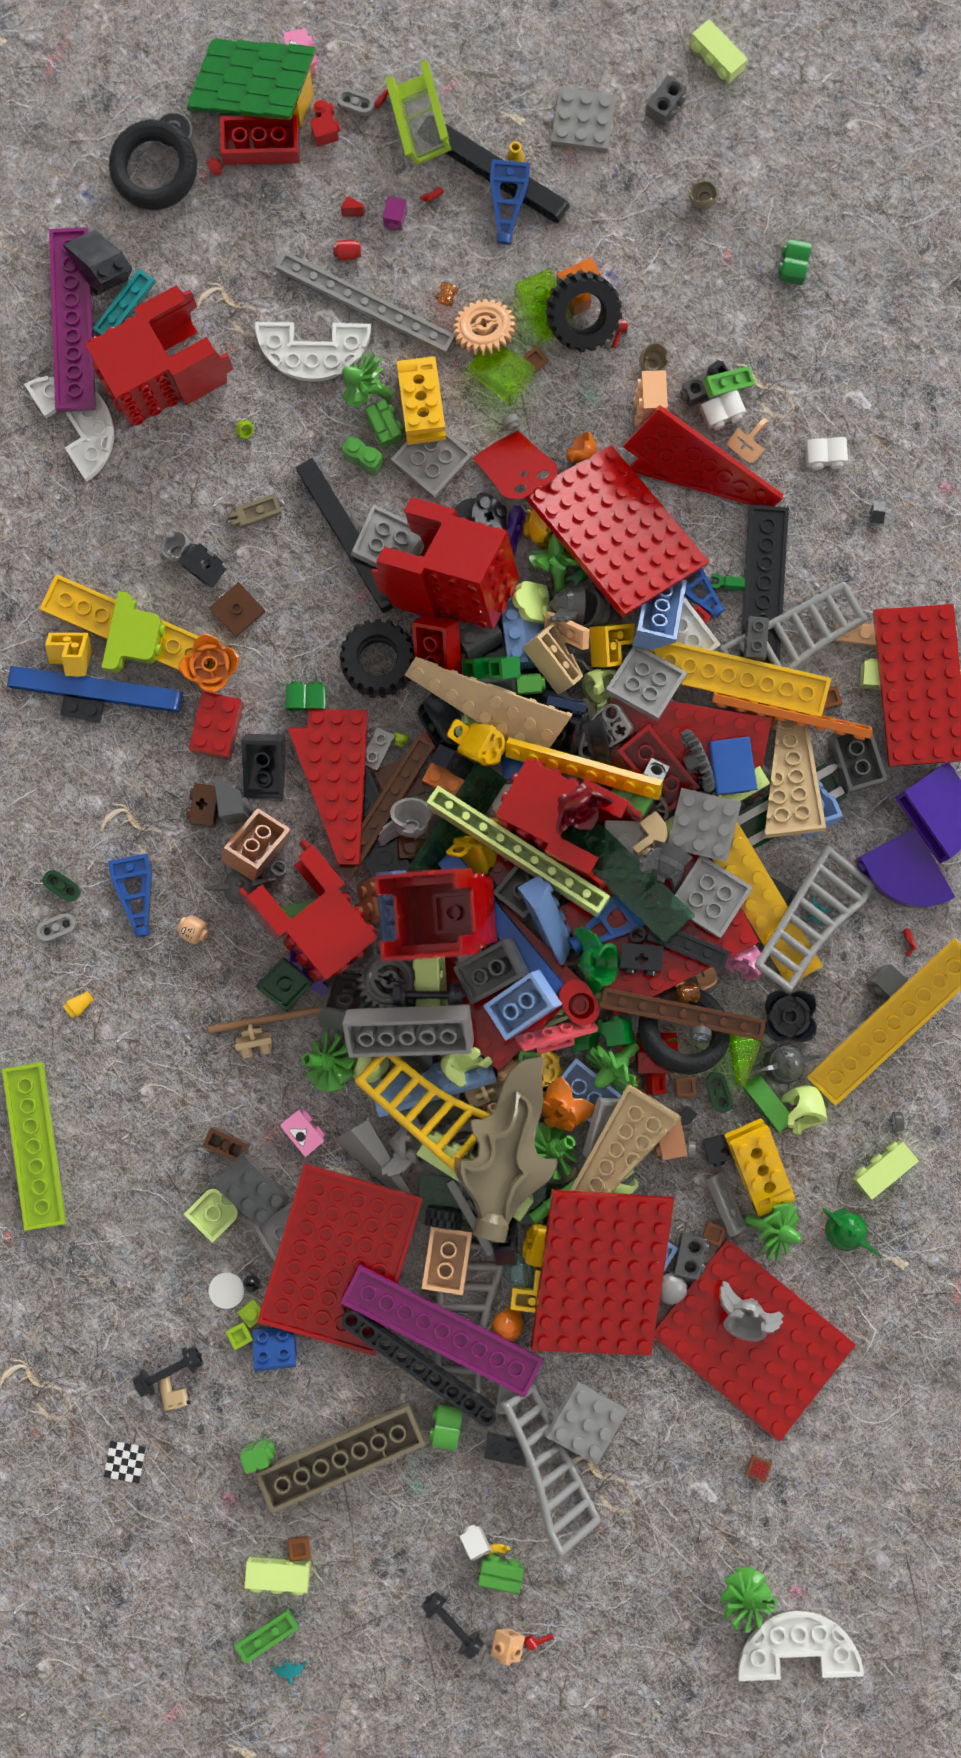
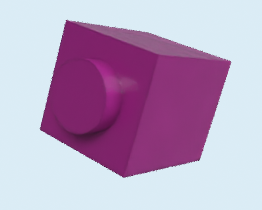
M387 197L383 214L384 227L393 231L403 230L407 213V200Z

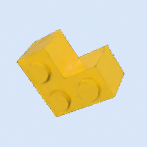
M617 623L589 627L591 667L622 665L621 645L633 643L635 623Z
M49 633L45 643L49 664H63L65 676H85L92 654L89 634Z
M535 1268L533 1288L512 1286L510 1310L535 1313L541 1268Z

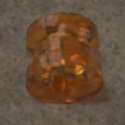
M442 282L440 292L436 294L435 298L443 305L453 306L455 302L454 297L458 294L459 289L451 283Z
M691 982L686 986L684 984L678 985L677 996L680 1003L688 1004L689 1001L699 1002L700 990L696 982Z

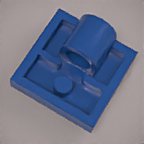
M275 1327L253 1330V1363L255 1372L296 1367L297 1346L295 1333Z

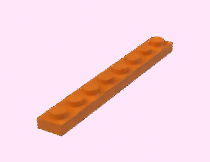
M714 692L712 700L718 707L727 708V706H732L740 712L754 711L757 716L766 717L771 715L775 716L774 719L785 722L788 719L800 726L810 724L814 725V728L817 730L825 731L827 728L834 730V733L839 735L849 733L853 734L854 738L860 740L871 739L873 732L870 726L823 715L819 718L815 715L798 713L797 711L760 704L751 700L748 701L734 696L718 694L717 692Z

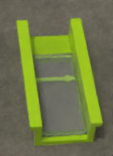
M427 59L420 62L423 74L398 85L392 75L385 78L405 156H411L416 165L451 150L448 141L449 136Z

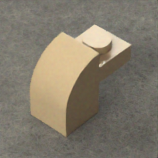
M656 811L639 822L640 830L646 838L633 846V853L638 859L641 856L645 857V854L650 852V849H653V840L667 843V826Z

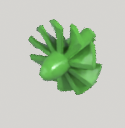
M370 352L366 360V354L363 353L360 368H357V365L354 363L353 366H347L342 369L347 389L342 394L346 401L345 404L359 409L361 403L370 400L368 394H376L386 401L391 400L392 397L387 395L386 392L393 395L394 390L381 384L380 380L376 378L383 370L382 366L376 370L381 357L374 359L375 354Z
M554 534L551 535L548 546H543L541 550L533 549L530 555H528L529 564L532 568L541 567L546 571L550 570L551 575H553L555 592H560L565 588L567 565L579 566Z
M325 1033L322 1036L323 1052H321L315 1039L312 1043V1054L305 1053L302 1057V1064L310 1069V1072H306L307 1077L315 1084L314 1088L320 1091L333 1092L345 1088L344 1083L354 1075V1072L350 1069L356 1057L341 1056L348 1053L346 1041L340 1050L337 1051V1044L342 1038L340 1034L334 1033L331 1048L328 1045L329 1033Z
M636 1043L627 1044L621 1052L613 1054V1052L609 1051L610 1057L601 1046L598 1045L597 1050L592 1047L589 1050L590 1054H587L586 1058L595 1064H591L590 1067L599 1071L594 1080V1087L596 1089H603L612 1083L614 1089L618 1092H624L627 1085L637 1088L636 1076L629 1074L627 1067L629 1066V1060L640 1050L639 1046Z
M545 1122L539 1123L534 1140L537 1155L546 1159L555 1158L562 1166L565 1175L568 1176L571 1172V1166L564 1162L561 1156L563 1155L573 1163H576V1157L572 1151V1148L576 1146L574 1138L564 1134L566 1130L556 1127L550 1128ZM557 1166L552 1175V1180L555 1181L562 1179Z
M784 1201L781 1204L774 1205L772 1207L773 1214L767 1218H758L749 1213L745 1219L746 1226L760 1230L759 1241L767 1236L759 1253L762 1255L767 1250L766 1259L771 1260L775 1253L776 1262L780 1259L782 1245L785 1254H788V1244L796 1245L802 1239L794 1227L799 1222V1217L796 1214L797 1207Z
M738 1567L735 1569V1573L728 1576L724 1581L727 1587L722 1593L720 1601L730 1602V1604H726L723 1617L727 1620L738 1610L737 1617L732 1622V1627L736 1631L739 1629L743 1616H745L746 1621L744 1632L749 1633L752 1630L750 1623L752 1613L759 1630L762 1626V1615L758 1611L763 1610L769 1616L770 1611L773 1612L777 1608L770 1606V1604L777 1605V1600L774 1597H767L772 1596V1593L764 1582L766 1579L765 1575L755 1570V1568Z

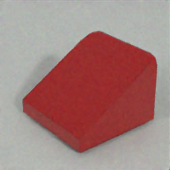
M347 196L341 206V215L343 217H364V204Z

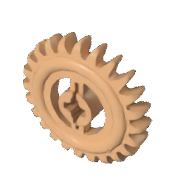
M484 299L483 302L477 300L476 304L471 302L469 303L470 307L465 306L463 311L458 312V317L454 319L453 334L457 344H460L462 349L466 347L468 353L473 348L474 354L477 355L478 350L481 349L484 356L486 349H488L492 355L493 347L500 352L499 344L506 348V341L511 342V336H515L516 318L513 316V311L508 310L507 305L502 306V302L495 304V300L490 302L487 299Z

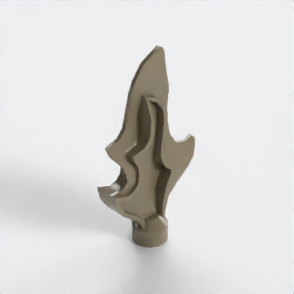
M541 1056L521 1060L509 1071L503 1082L493 1113L485 1119L470 1120L471 1130L479 1143L478 1157L472 1161L461 1160L455 1157L454 1170L458 1181L473 1199L478 1213L473 1235L486 1240L502 1243L506 1241L509 1222L517 1208L531 1194L551 1179L557 1166L555 1158L546 1159L538 1156L534 1145L536 1129L543 1107L542 1072L544 1060Z

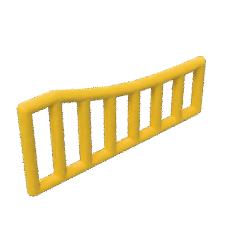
M399 1056L375 1057L355 1079V1083L454 1173L455 1157L462 1159L477 1142V1139L472 1134L452 1158L442 1151L443 1148L472 1115L482 1119L491 1115L436 1087L405 1063ZM387 1057L395 1066L374 1089L365 1080ZM403 1071L411 1079L389 1103L380 1094ZM419 1083L428 1091L406 1116H403L396 1108ZM435 1095L446 1101L421 1131L411 1123ZM453 1106L465 1111L437 1144L427 1137Z

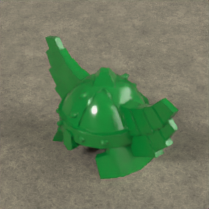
M575 927L574 934L580 940L584 951L578 960V966H580L581 971L586 976L585 983L595 996L598 992H602L604 986H609L615 981L620 967L619 952L612 943L602 945L597 935L593 934L589 929Z
M823 1208L824 1213L829 1217L825 1225V1234L833 1247L841 1251H852L862 1245L876 1256L882 1257L866 1241L868 1229L866 1221L861 1216L856 1215V1213H848L844 1208L836 1210L834 1213Z

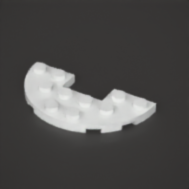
M255 322L257 339L267 360L283 374L297 380L310 382L325 381L342 375L344 367L356 364L368 346L372 328L371 324L332 323V342L294 341V322Z
M44 376L24 384L46 419L56 413L54 377ZM96 391V410L65 412L81 438L66 446L65 449L86 482L103 468L111 454L114 443V424L111 413L104 400Z
M792 1611L768 1619L762 1623L759 1630L756 1629L751 1634L740 1655L738 1681L781 1680L780 1658L820 1656L822 1678L864 1676V1670L854 1643L841 1627L830 1619L816 1613Z

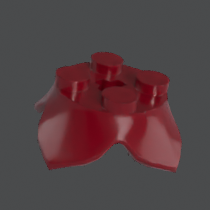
M587 784L578 786L570 794L560 796L557 799L559 803L557 806V833L564 831L571 824L578 829L592 830L598 820V808L607 807L613 804L614 800L607 795L596 792L593 788L588 787Z

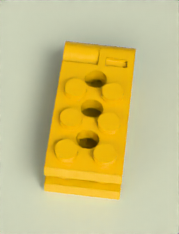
M435 356L396 361L407 445L446 440Z
M762 1118L724 1134L749 1201L758 1218L772 1212V1207L781 1204L782 1201L789 1204L796 1201L770 1129L765 1125Z

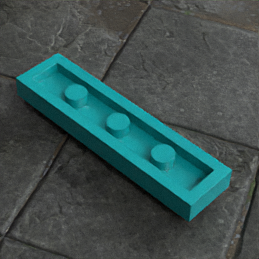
M138 269L94 325L93 331L100 336L106 333L109 328L122 324L154 286L155 280Z

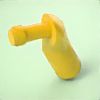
M531 509L527 510L528 516L523 525V535L525 537H530L527 524L532 512Z
M504 1544L490 1545L492 1552L488 1554H504L510 1550V1546Z

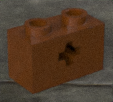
M195 783L194 788L190 790L189 799L192 800L191 808L188 807L186 818L189 819L191 825L215 828L218 814L215 786ZM204 801L207 804V807H203L202 810L199 807V804H203Z
M211 1127L202 1146L234 1161L243 1152L247 1153L251 1143L217 1127Z

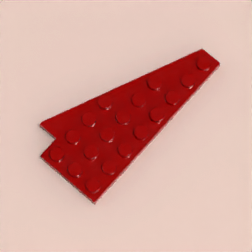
M661 405L649 415L624 443L623 448L636 456V459L629 466L637 474L747 505L776 506L783 499L781 492Z

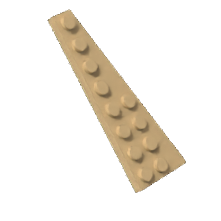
M415 657L405 673V676L478 723L494 726L503 734L506 741L510 737L550 748L572 716L570 712L566 713L555 709L554 706L538 703L535 699H527L516 695L515 692L502 687L477 681V678L466 677L458 674L455 670L450 671L441 668L438 664L419 657Z
M788 719L785 722L778 721L765 838L826 831L808 724L800 726Z
M627 1085L570 1191L612 1193L676 1125L681 1116L632 1085Z

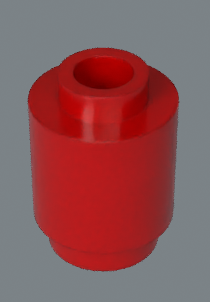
M355 239L337 240L336 245H333L334 257H338V261L356 260V258L361 257L360 241H355Z

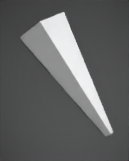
M370 1119L336 1138V1141L387 1187L412 1194L401 1174L388 1177L387 1174L382 1175V1168L390 1162L392 1157L385 1148Z

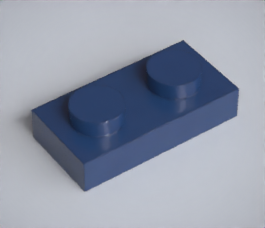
M546 693L545 703L547 705L554 706L557 710L566 708L568 712L580 714V711L586 713V701Z

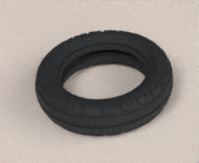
M144 120L127 127L115 140L109 156V172L116 190L126 201L142 209L161 210L177 204L191 190L197 174V157L191 141L178 127L162 120ZM149 141H162L171 145L177 151L179 157L176 175L167 185L158 189L141 188L135 185L128 176V161L131 154L138 146Z
M681 985L679 988L674 986L654 996L655 998L724 1011L719 1002L710 994L692 986ZM639 1016L638 1021L639 1038L648 1056L660 1067L677 1074L692 1075L711 1069L723 1058L730 1043L731 1034L712 1031L710 1044L705 1050L695 1054L680 1053L669 1047L661 1038L658 1030V1019Z

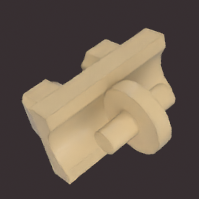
M253 1023L248 1024V1030L242 1031V1037L236 1038V1051L239 1050L243 1059L253 1056L252 1047L259 1046L260 1053L263 1055L271 1053L272 1031L263 1033L262 1028L254 1029Z
M498 1076L495 1077L497 1081L495 1083L466 1091L465 1095L469 1105L479 1107L498 1099L502 1089Z

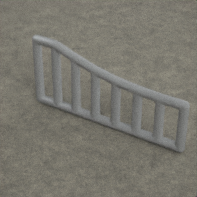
M841 582L771 619L768 630L774 628L790 656L792 663L787 668L796 670L814 653L847 632L866 623L867 618L847 583ZM841 591L857 619L849 623L846 622L832 598L833 595ZM824 600L840 626L839 629L832 633L829 632L815 605ZM807 609L824 637L815 644L798 614ZM788 619L792 620L807 647V650L800 656H798L781 626V623ZM745 634L721 646L719 652L730 654V650L739 646L743 653ZM767 641L766 655L770 663L781 666Z
M825 846L755 962V967L784 990L792 992L823 943L847 918L867 902L875 888L874 884L865 874L831 847ZM828 856L866 886L861 895L823 866ZM818 872L856 902L848 908L841 904L814 882ZM808 889H811L841 914L834 921L804 898ZM799 905L827 926L821 935L794 914ZM789 921L815 940L810 949H807L784 931ZM779 938L804 956L799 965L775 948ZM769 955H772L794 972L789 982L764 964Z
M471 1241L470 1250H484L480 1242ZM468 1262L467 1270L496 1271L492 1283L464 1284L463 1291L488 1292L485 1304L443 1303L444 1292L435 1291V1303L452 1312H482L479 1325L487 1329L491 1307L506 1265ZM434 1351V1362L450 1374L474 1375V1387L470 1388L478 1394H482V1375L464 1366H442V1355ZM433 1375L434 1382L441 1380L439 1375ZM456 1387L448 1389L449 1393L452 1394L459 1391Z
M532 1384L525 1397L516 1394L503 1404V1410L529 1466L548 1539L556 1555L563 1557L601 1523V1518L565 1447L554 1442L552 1446L534 1459L530 1447L545 1436L552 1421L536 1386ZM531 1395L536 1406L517 1420L512 1408ZM540 1413L545 1425L526 1439L521 1427ZM559 1452L563 1463L542 1480L538 1467L555 1453ZM568 1470L573 1482L548 1502L545 1488ZM575 1490H578L582 1501L553 1525L550 1512ZM587 1509L592 1520L561 1546L556 1534Z

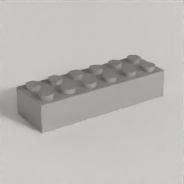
M469 1005L347 1009L342 1023L349 1058L471 1054L474 1043Z

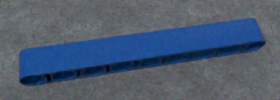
M10 666L7 687L17 690L58 696L66 695L92 701L180 713L183 692L174 689L85 676H65L64 673Z
M446 855L438 862L442 870L470 869L461 857ZM494 898L497 937L501 941L513 938L529 971L533 972L540 969L557 996L564 982Z

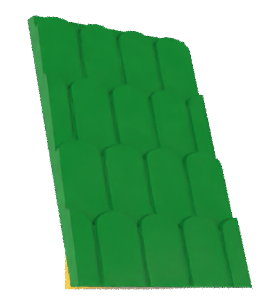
M212 39L205 59L202 62L199 75L195 80L193 91L189 96L187 111L291 120L292 115H297L299 127L302 128L314 95L310 66L316 53V47L291 43L286 45L271 42L259 43L244 40Z

